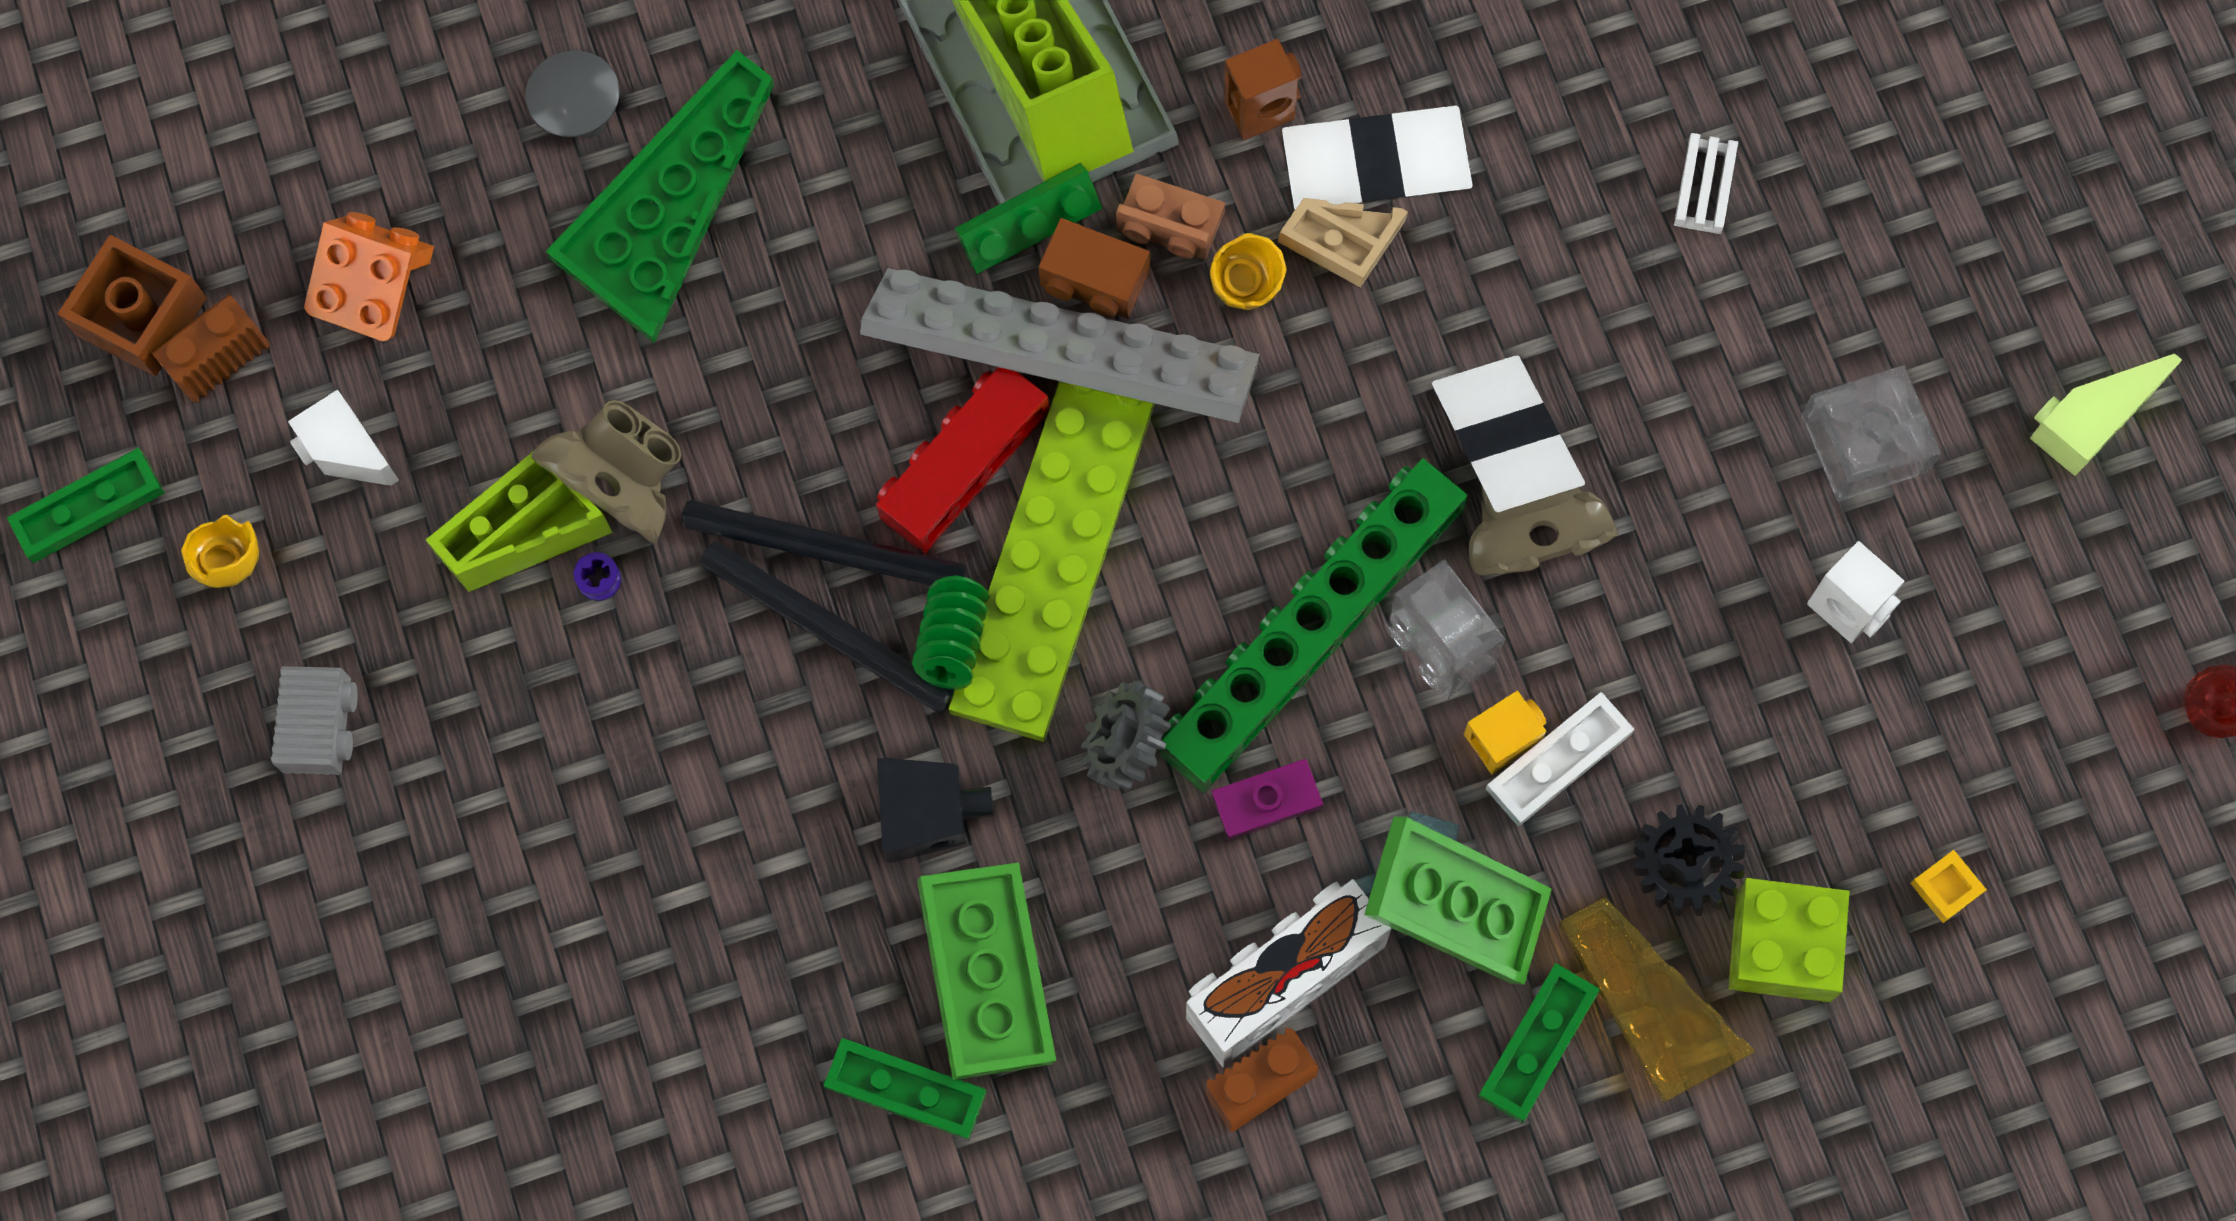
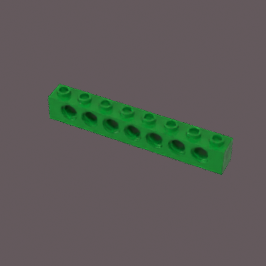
M1424 458L1413 469L1406 465L1397 473L1388 486L1392 492L1381 504L1374 500L1363 510L1356 520V523L1359 525L1358 529L1348 539L1341 535L1329 547L1324 555V559L1327 562L1316 574L1309 570L1299 579L1291 591L1295 597L1283 610L1276 606L1265 616L1258 627L1262 633L1250 645L1244 641L1231 653L1225 663L1229 667L1217 681L1210 677L1201 685L1192 698L1196 704L1184 717L1177 713L1168 721L1171 723L1170 729L1164 732V735L1161 737L1167 744L1164 749L1160 750V756L1202 793L1205 794L1464 511L1468 495ZM1410 508L1416 511L1421 519L1416 523L1406 524L1398 520L1395 513L1400 509ZM1370 543H1379L1387 549L1389 554L1382 559H1372L1364 553L1363 547ZM1338 578H1347L1355 584L1357 589L1350 594L1342 595L1336 593L1331 588L1330 583ZM1314 613L1321 617L1324 625L1317 630H1306L1299 625L1297 619L1303 614ZM1279 648L1289 653L1291 661L1284 666H1273L1266 661L1264 655L1271 649ZM1240 684H1248L1253 686L1259 695L1253 701L1244 703L1236 700L1232 696L1231 691ZM1216 720L1222 723L1226 730L1222 736L1208 739L1199 733L1198 727L1204 721Z

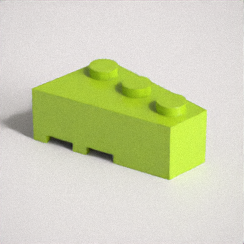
M531 453L429 536L426 542L465 589L471 592L609 535L613 531L604 515L590 500L569 488L554 473L539 466L532 459Z

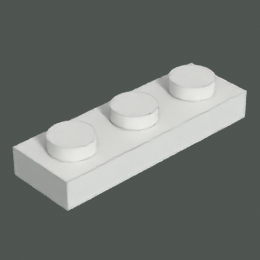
M1600 692L1488 783L1486 790L1519 827L1632 735L1634 728L1605 695Z

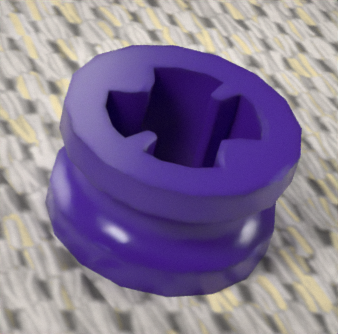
M600 552L588 553L581 557L575 565L573 572L574 581L582 594L588 599L594 601L607 600L619 590L621 573L613 559L608 555ZM602 566L606 575L610 574L609 578L601 579L598 587H593L588 578L585 580L586 575H593L596 567Z

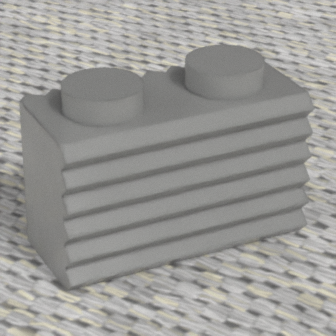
M282 666L280 669L279 696L277 698V715L275 717L274 744L272 746V764L282 773L341 775L343 760L349 761L353 750L352 733L346 730L348 712H355L357 707L358 691L356 683L351 682L350 676L342 668Z

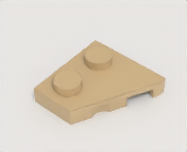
M1303 198L1280 231L1278 243L1361 288L1404 224L1408 211L1393 207L1391 214L1363 211L1364 204L1347 202L1332 204L1327 200Z

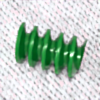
M948 576L936 580L929 587L927 602L923 612L924 617L921 620L920 634L917 637L912 665L915 672L923 680L934 686L957 690L966 688L972 683V669L975 668L977 660L975 653L979 651L981 642L979 637L982 635L984 628L982 621L986 619L987 607L984 603L990 598L988 591L980 583L966 577Z

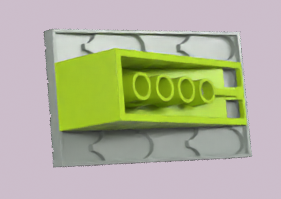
M897 0L999 204L1079 163L1088 170L1093 183L1112 175L1116 170L1117 172L1156 155L1155 153L1157 152L1161 153L1179 145L1177 133L1107 0Z

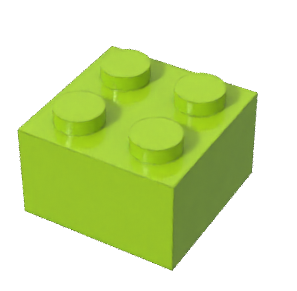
M1746 878L1738 887L1736 893L1728 990L1831 1003L1842 993L1850 891Z

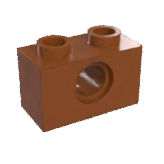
M1278 38L1225 60L1224 102L1243 141L1295 120L1296 101L1300 100L1297 84L1298 80L1302 79V73L1292 52L1286 54Z

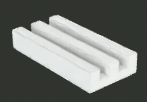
M1691 133L1674 226L1721 234L1724 228L1738 141L1729 140L1728 144L1720 143L1719 138L1710 136L1709 140L1700 139V134ZM1699 151L1706 153L1694 218L1686 215L1697 153ZM1716 155L1724 156L1714 219L1710 221L1705 220Z

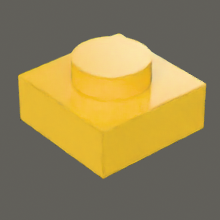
M1954 850L1910 883L1942 923H1945L1987 890Z

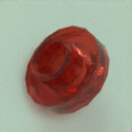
M2227 664L2210 666L2197 673L2187 684L2183 695L2185 712L2194 728L2206 736L2216 738L2236 736V666Z

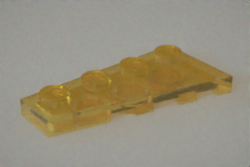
M1605 897L1560 921L1559 926L1592 983L1600 989L1598 993L1663 1103L1670 1101L1755 1052L1743 1038L1740 1039L1723 1022L1724 1018L1709 1003L1706 1004L1685 983L1687 980L1673 966L1670 967L1651 948V944Z

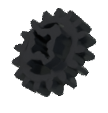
M1677 805L1676 817L1672 819L1660 811L1657 813L1659 827L1656 829L1645 824L1642 827V835L1647 842H1635L1634 845L1635 855L1642 858L1634 862L1635 875L1646 876L1641 881L1642 892L1645 894L1656 890L1655 905L1660 908L1668 900L1674 902L1675 915L1679 916L1683 912L1685 905H1692L1696 916H1702L1703 903L1708 901L1715 909L1722 908L1720 894L1723 892L1734 897L1737 893V885L1731 878L1741 879L1744 878L1745 866L1736 862L1745 858L1744 845H1732L1738 839V830L1736 827L1722 830L1723 815L1717 813L1711 820L1705 818L1704 806L1698 805L1694 816L1686 815L1683 805ZM1695 832L1702 833L1710 837L1712 840L1707 841ZM1675 834V838L1668 847L1659 848L1667 838ZM1692 854L1696 865L1686 866L1683 855ZM1720 872L1713 882L1704 886V882L1711 873ZM1666 880H1673L1674 882L1682 886L1684 889L1677 888L1669 884Z

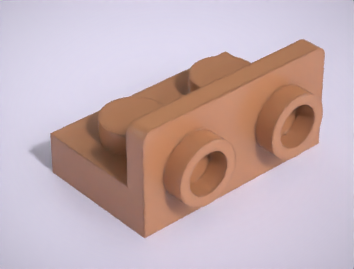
M1136 173L1124 204H1119L1116 211L1117 231L1122 232L1127 239L1133 242L1147 244L1150 241L1167 247L1172 254L1178 257L1192 259L1195 256L1206 260L1225 212V202Z

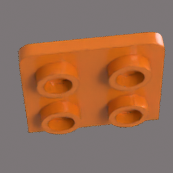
M349 212L347 216L324 222L304 304L305 311L310 316L379 341L392 339L396 332L410 271L430 264L434 246L419 241V234L411 230L396 227L388 230L375 225V218L362 213Z

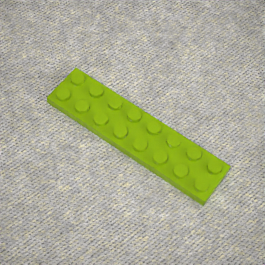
M1059 381L988 591L990 598L984 603L987 607L986 619L982 621L984 628L982 635L979 637L981 641L979 651L975 653L977 660L975 668L972 669V683L966 688L954 691L949 706V713L951 715L1041 742L1045 741L1155 403Z

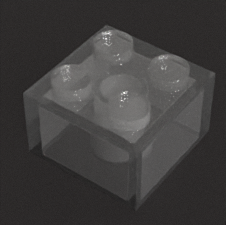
M1904 365L1812 394L1802 413L1837 502L1929 473L1941 455L1940 448Z
M1445 559L1395 593L1390 616V623L1392 625L1389 627V631L1403 651L1406 652L1411 649L1422 663L1418 666L1419 671L1433 690L1436 691L1441 688L1449 699L1496 666L1505 637Z

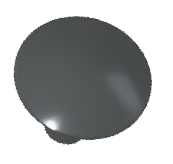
M564 51L547 58L533 71L526 87V104L534 123L547 132L562 137L584 136L592 138L603 132L605 123L616 110L620 94L619 83L611 66L599 56L586 51Z

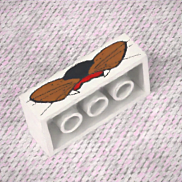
M1354 879L1343 887L1338 882H1334L1326 887L1313 899L1316 905L1301 918L1297 912L1290 914L1272 929L1274 936L1270 941L1260 948L1255 942L1248 945L1230 960L1233 966L1228 972L1218 979L1214 973H1211L1189 990L1192 997L1186 1002V1019L1223 1068L1386 947L1391 927L1364 915L1369 899Z

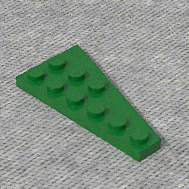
M738 50L732 54L546 250L551 261L652 343H655L774 87L772 77Z

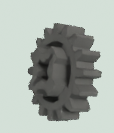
M1133 681L1131 685L1125 682L1120 683L1117 694L1110 690L1106 693V702L1101 706L1096 705L1094 708L1097 715L1095 722L1086 724L1085 729L1091 733L1081 743V748L1088 751V754L1081 761L1083 766L1089 768L1088 778L1114 791H1118L1119 787L1126 790L1131 789L1133 778L1140 782L1145 779V769L1149 766L1155 767L1157 765L1154 755L1157 749L1165 748L1167 743L1161 740V737L1164 735V732L1170 729L1171 723L1163 720L1170 707L1162 703L1164 698L1162 693L1138 681Z

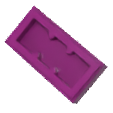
M1306 758L1212 790V798L1228 841L1323 808L1321 796Z

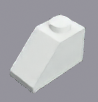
M338 390L288 421L297 435L290 443L306 466L314 461L325 475L389 486L399 481Z

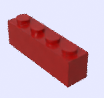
M998 367L994 372L987 370L975 383L972 390L974 395L963 407L955 406L945 416L941 423L942 430L931 443L924 441L916 448L909 459L910 466L898 479L896 476L890 478L877 495V500L879 501L876 503L880 520L921 553L926 554L1047 417L1050 410L1048 395L1017 371Z

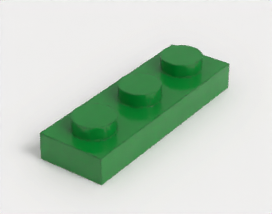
M1079 163L955 227V231L970 266L978 274L1053 235L1060 218L1076 223L1101 210L1102 206L1088 170Z
M138 447L7 517V520L26 557L34 564L165 494L146 455Z
M1555 963L1480 1091L1478 1098L1523 1124L1600 989Z
M841 1038L823 1085L825 1089L968 1141H970L987 1095V1090L959 1079L953 1080L948 1075Z

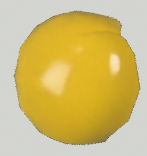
M1246 233L1226 243L1217 251L1211 263L1209 276L1214 293L1227 306L1251 310L1267 304L1277 295L1282 287L1287 269L1282 251L1269 238Z
M228 515L221 516L215 522L203 523L187 534L181 550L189 575L199 583L213 588L233 587L252 574L259 560L258 541L252 524L249 521H246L244 524L238 523Z

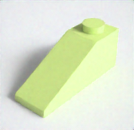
M2172 354L2073 388L2062 401L2053 396L2034 417L2040 425L2030 439L2071 474L2076 476L2170 376L2182 359L2176 354Z

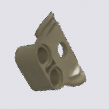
M613 400L608 401L592 420L579 431H567L550 436L532 453V459L539 466L554 473L565 485L616 518L623 526L637 531L648 542L656 544L666 519V497L660 493L661 480L681 459L679 445L667 432L629 405ZM595 478L607 480L614 488L615 496L603 493L596 485Z
M1482 487V523L1474 531L1469 541V561L1472 570L1478 575H1500L1536 569L1539 566V562L1572 552L1575 556L1584 555L1615 538L1618 535V530L1604 502L1591 492H1582L1579 487L1498 513L1494 511ZM1538 526H1548L1556 531L1558 538L1549 546H1540L1532 542L1529 535Z

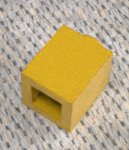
M1517 690L1467 723L1464 736L1491 775H1493L1538 744L1546 734L1543 726L1547 722L1538 705L1532 699L1525 701Z

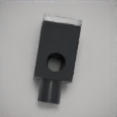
M877 758L882 848L887 863L963 845L966 843L965 819L994 817L992 788L962 789L959 765Z

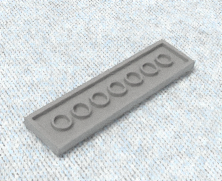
M887 268L862 317L860 335L1236 423L1240 421L1260 355L1245 351L1238 346H1222L1198 340L1190 335L1170 334L1153 330L1143 324H1127L1106 319L1096 313H1080L1058 308L1048 302L1028 301L1011 297L1009 294L1001 291L989 292L964 286L962 283L953 280L942 281L920 276L910 270Z

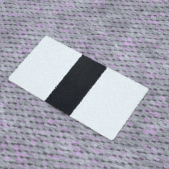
M1458 106L1290 126L1282 129L1295 210L1303 198L1327 200L1332 204H1342L1344 202L1362 203L1470 189L1473 186Z
M1512 356L1432 382V386L1495 512H1502L1585 485L1582 475L1519 356Z

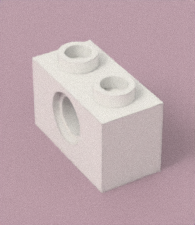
M1858 541L1824 576L1807 605L1852 644L1862 632L1872 637L1888 620L1892 611L1901 602L1895 594L1905 581Z

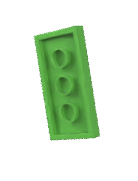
M1394 816L1364 915L1510 984L1525 985L1552 888L1408 817Z
M1019 863L920 876L917 884L953 1080L1054 1064L1056 1056Z

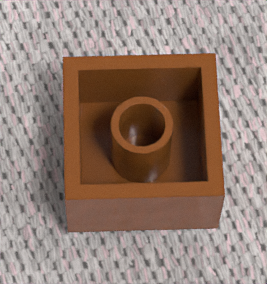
M109 235L57 315L76 336L156 377L162 365L151 352L190 324L207 297L190 275Z

